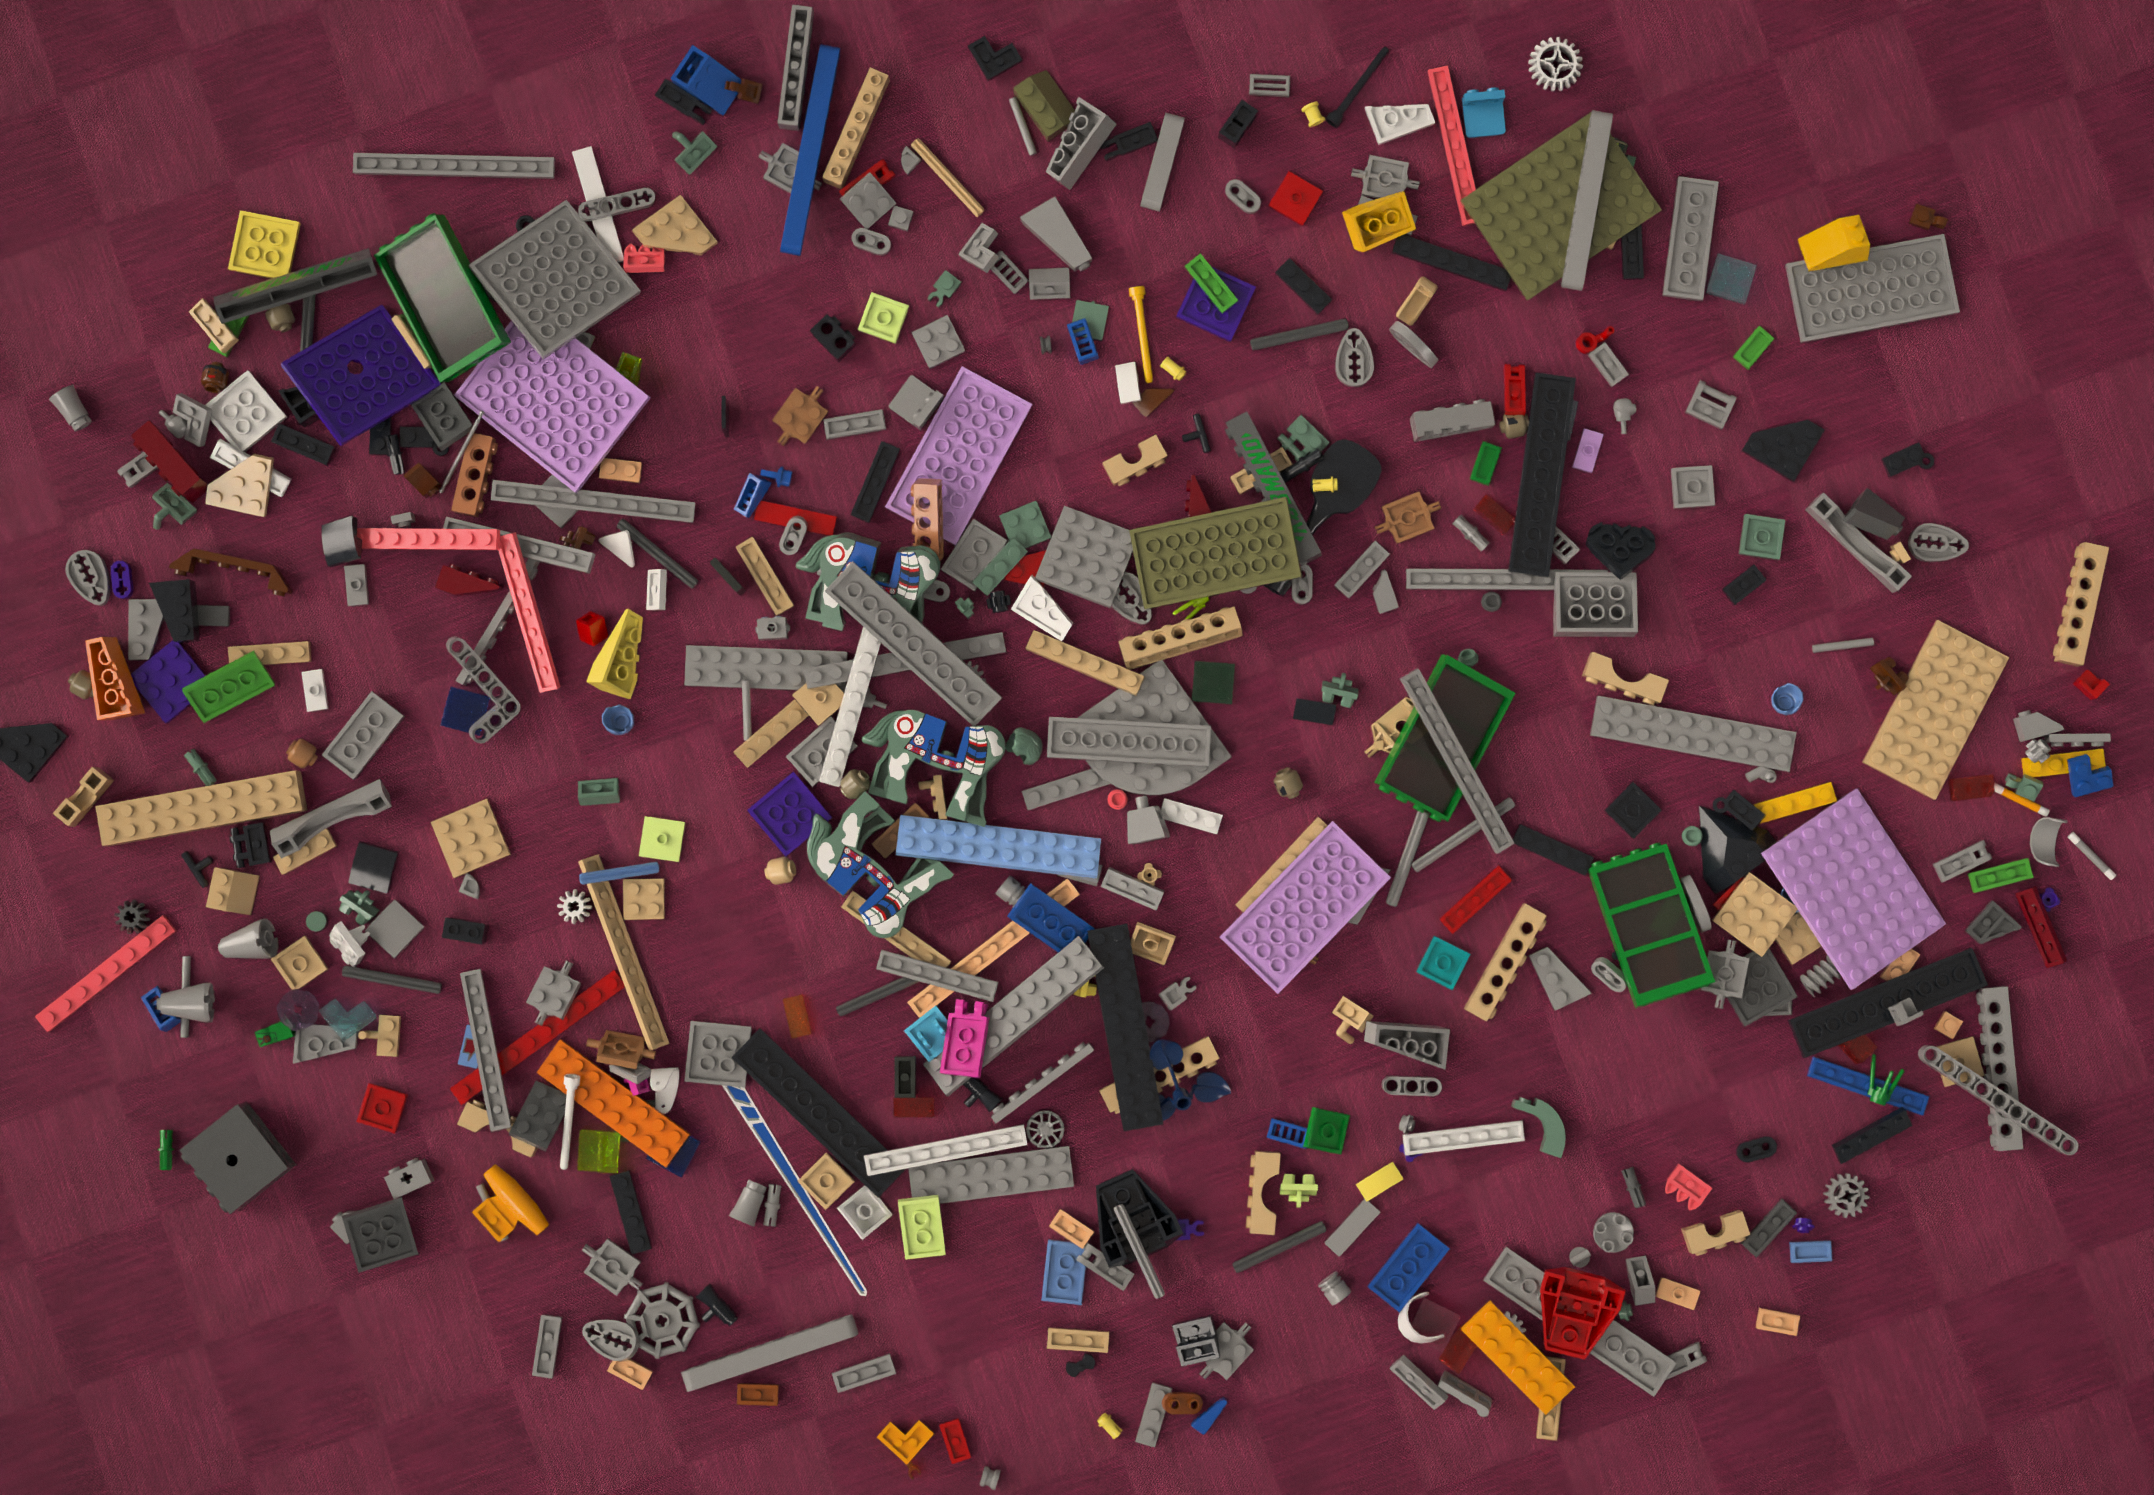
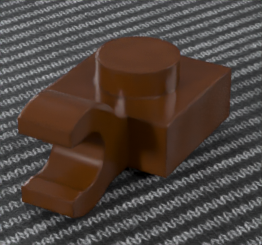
M741 79V84L726 81L724 89L738 92L737 99L758 104L763 84Z
M1916 204L1909 224L1928 230L1930 225L1944 229L1948 219L1934 216L1936 210Z

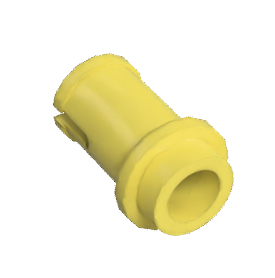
M1166 357L1160 365L1161 368L1174 377V380L1180 381L1187 372L1184 370L1185 367H1180L1170 357Z
M1337 478L1313 479V492L1331 491L1334 493V491L1338 490Z
M1104 1413L1097 1420L1098 1426H1102L1113 1439L1118 1437L1123 1431L1111 1419L1110 1414Z

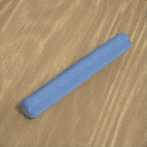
M658 862L586 872L579 875V880L583 885L654 874L659 872Z

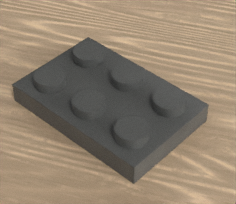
M445 382L420 400L411 404L441 451L464 437L473 427Z
M535 1081L509 1132V1136L546 1152L565 1116L567 1095Z

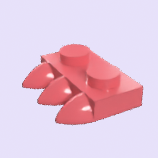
M629 244L624 251V271L626 273L664 272V249L653 247L651 252L650 248L644 247L642 244L637 252L635 246Z
M1677 1164L1667 1178L1665 1186L1666 1194L1678 1189L1677 1202L1684 1201L1690 1197L1688 1210L1699 1207L1712 1190L1709 1185L1680 1164Z

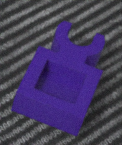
M1188 1218L1177 1219L1183 1235L1177 1240L1190 1239V1233H1194L1196 1236L1204 1235L1203 1231H1196V1226L1203 1224L1202 1220H1195L1192 1224H1189Z

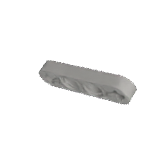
M641 188L586 201L579 206L578 215L583 221H593L648 208L654 204L655 194L649 188ZM644 193H646L647 196H651V198H649V202H645V200L642 199L638 200L639 205H635L636 201L634 195H637V199L642 198ZM622 198H630L632 205L630 207H623L621 205ZM604 202L612 204L613 209L610 212L602 210L601 205ZM595 204H598L600 214H596V210L592 211L590 216L582 213L585 207L592 210L595 209Z

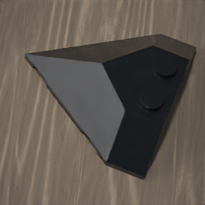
M1698 806L1700 830L1703 834L1701 841L1702 877L1713 893L1717 894L1765 861L1761 853L1775 844L1776 840L1766 829L1757 826L1754 831H1751L1738 819Z

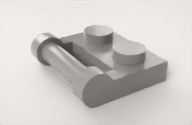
M1700 380L1685 413L1716 428L1723 429L1737 397L1722 393L1705 385L1706 382ZM1704 392L1725 402L1726 406L1722 407L1700 395Z

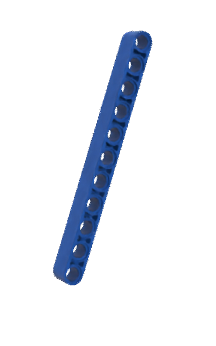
M820 44L783 231L781 253L801 256L841 48Z

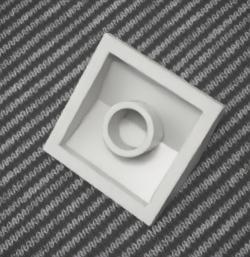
M865 1185L837 1207L862 1240L893 1215L882 1200Z

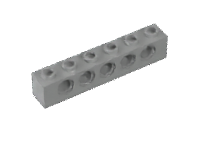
M792 5L778 115V126L780 129L800 131L814 18L813 8L808 6Z

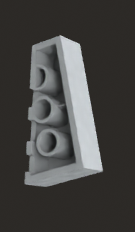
M1485 399L1473 401V404L1470 405L1459 403L1450 408L1438 407L1431 411H1417L1410 417L1414 442L1478 431L1495 426L1491 401L1485 402Z
M1366 1021L1364 1041L1446 1069L1450 1029L1432 1025Z

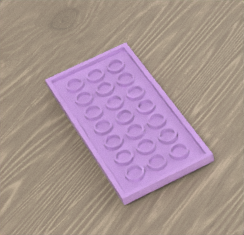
M962 366L885 508L914 523V516L911 514V507L914 504V497L911 496L912 484L918 478L942 479L943 539L956 546L1033 404ZM922 498L925 504H930L927 498ZM923 517L925 523L931 524L927 517Z
M1332 821L1233 922L1220 938L1279 994L1391 877Z

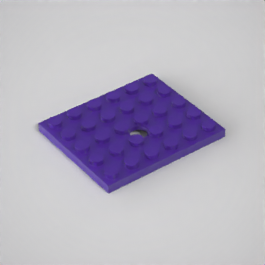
M383 305L378 306L281 363V367L340 446L420 400L441 385L430 368H423ZM351 361L361 363L363 371L360 374L350 373L347 368L348 363Z

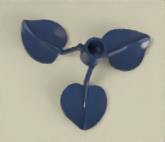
M1161 1039L1156 1041L1151 1047L1149 1055L1150 1060L1152 1059L1153 1067L1157 1070H1163L1168 1067L1176 1088L1173 1092V1098H1165L1164 1095L1158 1094L1163 1121L1170 1118L1176 1108L1187 1110L1191 1106L1193 1094H1195L1199 1101L1205 1103L1213 1102L1225 1095L1231 1094L1226 1080L1214 1072L1200 1074L1197 1077V1084L1192 1086L1189 1093L1185 1088L1179 1087L1172 1065L1178 1064L1183 1058L1181 1046L1174 1041Z

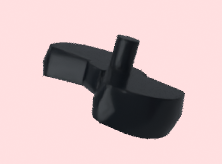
M1085 1353L1082 1360L1076 1363L1068 1361L1066 1364L1067 1374L1076 1377L1079 1372L1085 1369H1094L1095 1358L1091 1354Z

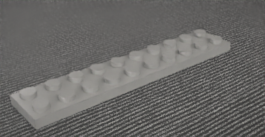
M854 561L825 590L832 599L972 726H976L1002 698L1001 695Z
M1597 696L1590 736L1790 772L1797 732Z
M1080 936L986 1012L984 1017L989 1018L982 1068L1104 969L1103 965ZM942 1052L930 1062L926 1061L923 1065L945 1095L949 1096L971 1077L941 1074Z
M1505 1246L1483 1281L1543 1321L1540 1287L1544 1272ZM1615 1320L1611 1322L1590 1352V1354L1653 1397L1676 1365L1675 1361Z

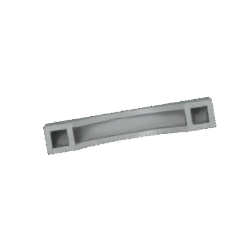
M1825 493L1818 495L1805 509L1892 593L1899 591L1912 577L1899 563L1872 544L1855 526L1843 521L1845 515Z
M380 779L270 830L272 845L282 859L299 851L315 835L335 823L356 816L375 815L392 807L389 792Z

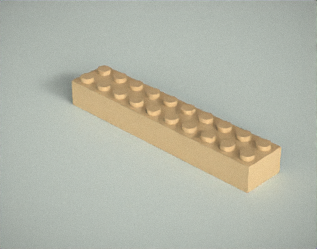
M296 770L96 806L102 846L120 845L307 811L301 771Z

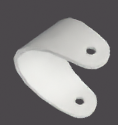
M678 1067L651 1070L650 1086L655 1091V1108L663 1114L671 1110L676 1098L680 1077Z
M1429 1292L1420 1293L1411 1298L1399 1313V1330L1411 1342L1429 1343L1445 1337L1444 1334L1434 1337L1420 1335L1409 1322V1305L1411 1302L1429 1295Z

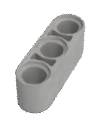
M1387 1076L1382 1080L1381 1084L1382 1089L1390 1095L1436 1096L1442 1090L1441 1082L1434 1077ZM1389 1080H1395L1397 1084L1396 1088L1392 1091L1386 1088V1083ZM1411 1080L1417 1083L1414 1091H1408L1406 1087L1407 1083ZM1430 1081H1435L1437 1084V1089L1434 1092L1427 1090V1084Z

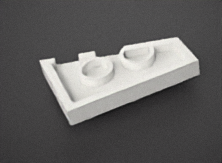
M1428 104L1383 107L1365 106L1364 108L1378 145L1435 125V120Z
M1031 575L1011 610L1060 641H1063L1073 622L1035 577Z

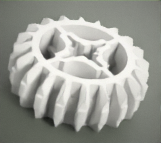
M1550 37L1548 44L1542 40L1541 46H1535L1536 52H1531L1530 54L1533 59L1528 61V64L1532 65L1529 68V72H1535L1531 78L1533 80L1539 79L1536 83L1538 86L1544 83V90L1551 86V92L1555 91L1556 86L1559 91L1563 90V85L1567 89L1570 88V82L1576 83L1575 77H1580L1581 75L1578 70L1583 68V65L1579 63L1582 61V57H1576L1580 52L1579 49L1573 51L1572 49L1575 44L1566 45L1567 39L1560 43V37H1557L1555 42ZM1554 50L1551 58L1540 59L1545 52ZM1561 52L1566 54L1569 60L1563 59ZM1555 58L1558 64H1560L1556 71L1552 65ZM1542 69H1547L1550 72V77ZM1571 70L1566 77L1557 79L1560 71Z

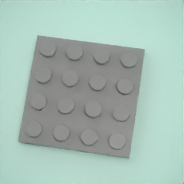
M1064 506L1035 579L1049 586L1111 608L1133 552L1130 531Z

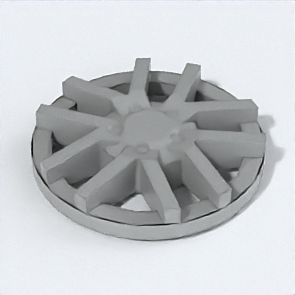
M1042 1110L1030 1117L1026 1133L1031 1143L1035 1146L1051 1148L1061 1141L1064 1134V1124L1056 1113ZM1043 1114H1049L1048 1121H1043ZM1040 1115L1041 1122L1034 1120V1118ZM1051 1115L1056 1117L1057 1121L1050 1123ZM1031 1122L1038 1124L1037 1129L1030 1127ZM1060 1122L1061 1128L1053 1129L1052 1125ZM1029 1130L1036 1131L1037 1133L1031 1137ZM1061 1131L1059 1138L1053 1132ZM1040 1135L1042 1138L1039 1143H1036L1034 1139ZM1051 1135H1052V1136L1054 1137V1139L1056 1140V1141H1055L1054 1143H1052V1144H1051V1142H1050V1140H1049V1138H1048V1137L1051 1136ZM1044 1138L1047 1140L1049 1145H1041Z

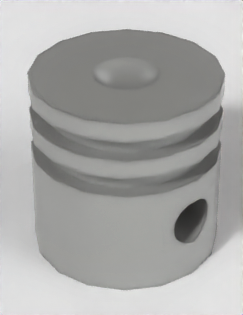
M1009 875L995 894L1003 901H1008V905L1012 904L1014 907L1025 892V887H1021V884Z
M1337 1271L1327 1276L1318 1284V1287H1321L1320 1290L1324 1292L1323 1294L1332 1306L1351 1293L1344 1280H1340L1341 1276H1337Z

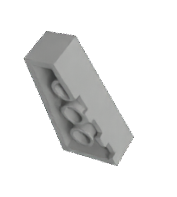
M1080 97L1076 101L1077 107L1075 112L1071 113L1069 117L1070 123L1066 132L1063 131L1060 146L1056 148L1046 170V173L1069 190L1116 126V123L1105 113Z

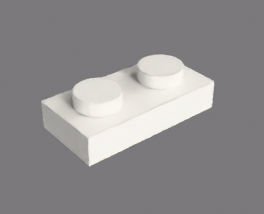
M665 569L648 570L646 610H665L667 570Z

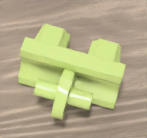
M1284 1174L1283 1182L1280 1186V1195H1289V1201L1296 1202V1207H1301V1202H1309V1196L1317 1195L1318 1184H1315L1314 1175L1305 1174L1302 1177L1303 1184H1295V1175Z

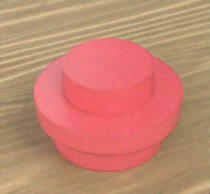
M1116 789L1109 793L1107 800L1111 808L1119 810L1126 806L1128 798L1124 791Z

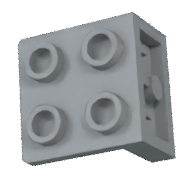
M911 375L889 404V408L921 431L944 399V396L939 391L932 390Z

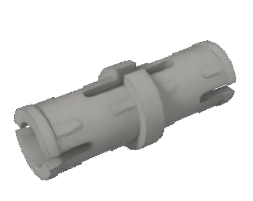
M1462 514L1452 523L1465 535L1464 538L1466 540L1469 539L1480 551H1483L1490 543L1480 534L1476 526L1473 527Z
M769 1184L768 1198L764 1205L766 1212L763 1225L769 1226V1220L772 1218L771 1226L775 1227L777 1212L781 1205L779 1204V1197L782 1186L776 1185L775 1193H773L774 1184Z

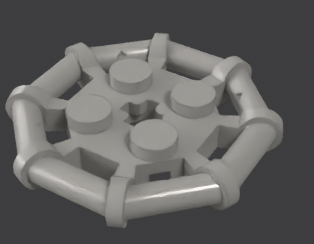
M668 1282L652 1288L638 1290L629 1310L624 1314V1319L636 1331L635 1321H640L643 1333L639 1335V1348L655 1356V1359L680 1351L685 1352L695 1331L700 1327L692 1301L693 1297L672 1287ZM662 1293L661 1300L650 1302L648 1297ZM668 1294L682 1302L677 1306L674 1302L667 1300ZM643 1302L646 1308L642 1315H637L636 1312ZM684 1306L686 1307L689 1321H683L680 1309ZM659 1315L667 1318L665 1326H661L660 1323L657 1324L656 1320L659 1319ZM681 1327H688L682 1340L678 1338L677 1334ZM645 1336L650 1337L656 1342V1346L654 1347L642 1339ZM673 1339L675 1345L662 1348V1342Z

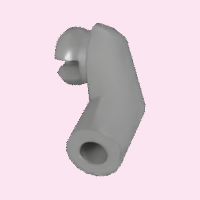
M1759 766L1745 774L1749 783L1758 778L1769 783H1773L1777 779L1775 771L1764 766Z

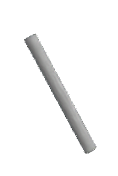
M191 956L182 957V988L190 987ZM181 1018L180 1037H189V1019Z

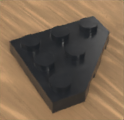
M1809 420L1758 431L1750 435L1741 451L1791 482H1794L1825 430Z
M54 723L0 728V760L25 781L31 783L69 736Z

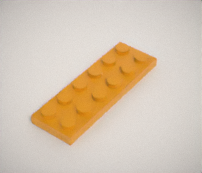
M1491 1300L1461 1327V1330L1545 1415L1575 1388L1574 1384Z

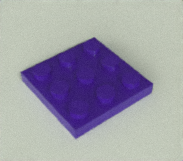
M1212 267L1238 299V302L1222 314L1193 279L1176 318L1231 342L1256 287Z
M173 640L131 673L137 689L166 724L191 705L182 692V688L206 676L182 644Z
M794 771L747 810L785 857L809 838L815 814H820L828 822L832 819V816Z

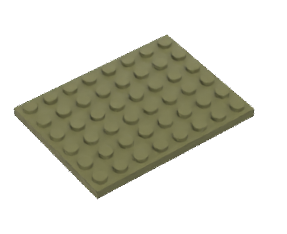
M1591 112L1460 200L1527 301L1563 276ZM1611 134L1609 136L1588 260L1661 211V208Z

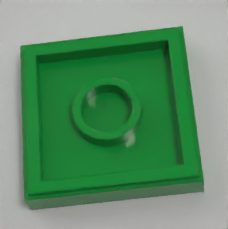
M1312 1107L1303 1147L1341 1155L1350 1115Z

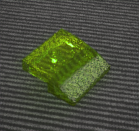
M580 1129L577 1170L618 1173L620 1134L613 1131Z

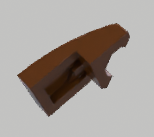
M1148 388L1140 395L1141 401L1133 402V404L1145 417H1148L1175 389Z

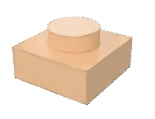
M1943 1011L1934 1029L1953 1039L1963 1021Z

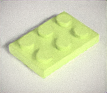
M939 1195L898 1199L905 1260L946 1255Z

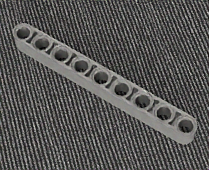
M1595 110L1591 112L1562 276V288L1579 291L1583 289L1613 118L1612 113Z
M1924 1045L1919 1049L1918 1057L1923 1063L2045 1144L2065 1155H2073L2077 1152L2078 1142L2073 1137L1939 1048ZM1929 1049L1934 1053L1933 1058L1930 1060L1926 1058V1051ZM1948 1060L1951 1067L1948 1071H1944L1943 1063ZM1966 1072L1968 1075V1079L1966 1082L1962 1083L1960 1080L1961 1073ZM1983 1083L1985 1090L1982 1094H1979L1977 1086ZM1996 1095L2002 1097V1102L1999 1105L1994 1103ZM2014 1106H2017L2019 1113L2013 1117L2011 1110ZM2034 1117L2036 1125L2030 1128L2028 1122ZM2048 1129L2053 1131L2051 1139L2046 1138V1131ZM2066 1140H2068L2070 1142V1148L2065 1151L2063 1149V1143Z
M853 1314L686 1369L681 1374L686 1390L689 1392L854 1337L859 1333Z

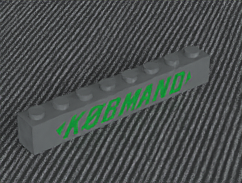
M368 248L213 297L214 306L221 324L375 276L377 271Z
M1248 412L1227 421L1225 432L1229 440L1234 439L1237 445L1234 449L1238 457L1243 456L1246 462L1243 466L1247 474L1253 475L1255 481L1252 484L1257 493L1262 492L1264 499L1261 501L1287 497L1300 567L1322 556L1315 539Z

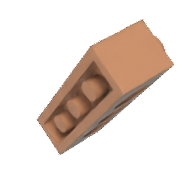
M477 433L473 434L464 452L451 509L453 512L477 518L479 513L482 514L484 509L483 495L487 494L489 487L487 477L493 470L492 455L496 454L498 443H495V438ZM479 451H484V458L480 461H477L475 457L476 453ZM476 470H479V471H480V477H479V479H477V480H472V479H471V474H472V472H473V471H476ZM475 490V498L468 500V491Z
M918 478L911 486V496L914 497V504L911 507V514L914 516L912 535H915L913 546L924 545L931 548L941 561L944 557L942 479ZM922 498H927L930 504H925ZM923 517H927L931 524L925 523ZM923 536L930 538L931 543L925 542Z

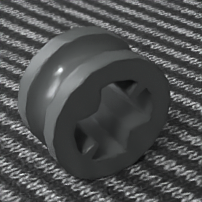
M1050 335L1046 338L1040 336L1042 354L1045 352L1051 354Z

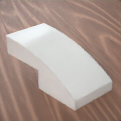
M1136 362L1115 365L1121 404L1141 401Z

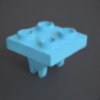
M934 1006L904 1030L928 1062L943 1052L948 1020L937 1006Z

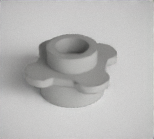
M1410 1114L1402 1116L1399 1130L1403 1131L1404 1134H1409L1413 1131L1415 1127L1414 1116Z

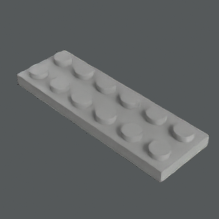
M1681 176L1677 178L1662 296L1703 301L1719 183L1717 181Z
M1090 1042L1079 1044L1074 1048L1075 1053L1070 1057L1066 1054L1059 1059V1065L1054 1069L1050 1066L1041 1074L1043 1077L1038 1081L1034 1078L1025 1085L1026 1090L1022 1093L1018 1090L1008 1098L1010 1101L1007 1104L1000 1103L992 1110L991 1118L993 1121L998 1123L1093 1052L1094 1048Z

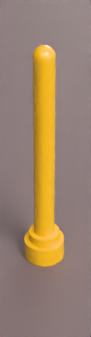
M1137 286L1129 288V295L1132 297V301L1135 302L1145 381L1151 383L1153 376L1142 302L1144 295H1146L1145 287Z

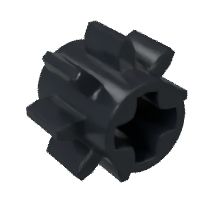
M1005 591L990 593V598L986 599L987 607L992 609L993 613L1008 611L1007 606L1011 605L1010 595L1005 596Z

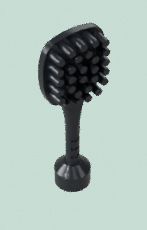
M1342 439L1332 444L1323 455L1325 459L1318 462L1310 481V491L1314 498V504L1306 522L1312 536L1332 515L1348 514L1357 509L1367 499L1379 480L1381 474L1380 462L1371 452L1353 441ZM1337 478L1338 490L1334 491V493L1331 491L1313 492V479ZM1292 580L1263 586L1273 593L1284 597L1292 585Z

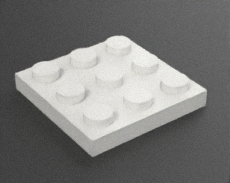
M248 370L205 405L212 409L210 420L232 446L243 452L250 449L287 418L286 414Z

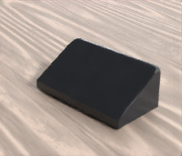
M1297 698L1293 719L1333 725L1336 705Z

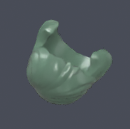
M1020 727L1012 732L1005 749L1007 752H1013L1017 756L1020 755L1023 764L1032 765L1039 760L1043 744L1036 733Z

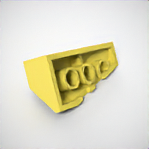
M630 609L624 611L594 661L587 683L602 691L631 699L638 677L635 671L636 662H639L637 649L638 643L641 642L643 617Z

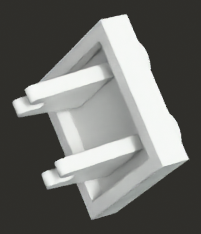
M342 921L334 925L329 935V940L334 948H338L341 951L344 962L355 967L360 964L365 955L361 946L366 942L370 933H362L365 929L364 925L348 931Z

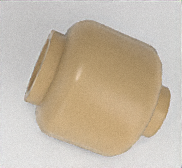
M780 857L771 859L764 872L767 880L770 879L772 884L779 885L793 880V877L796 875V867L789 858Z

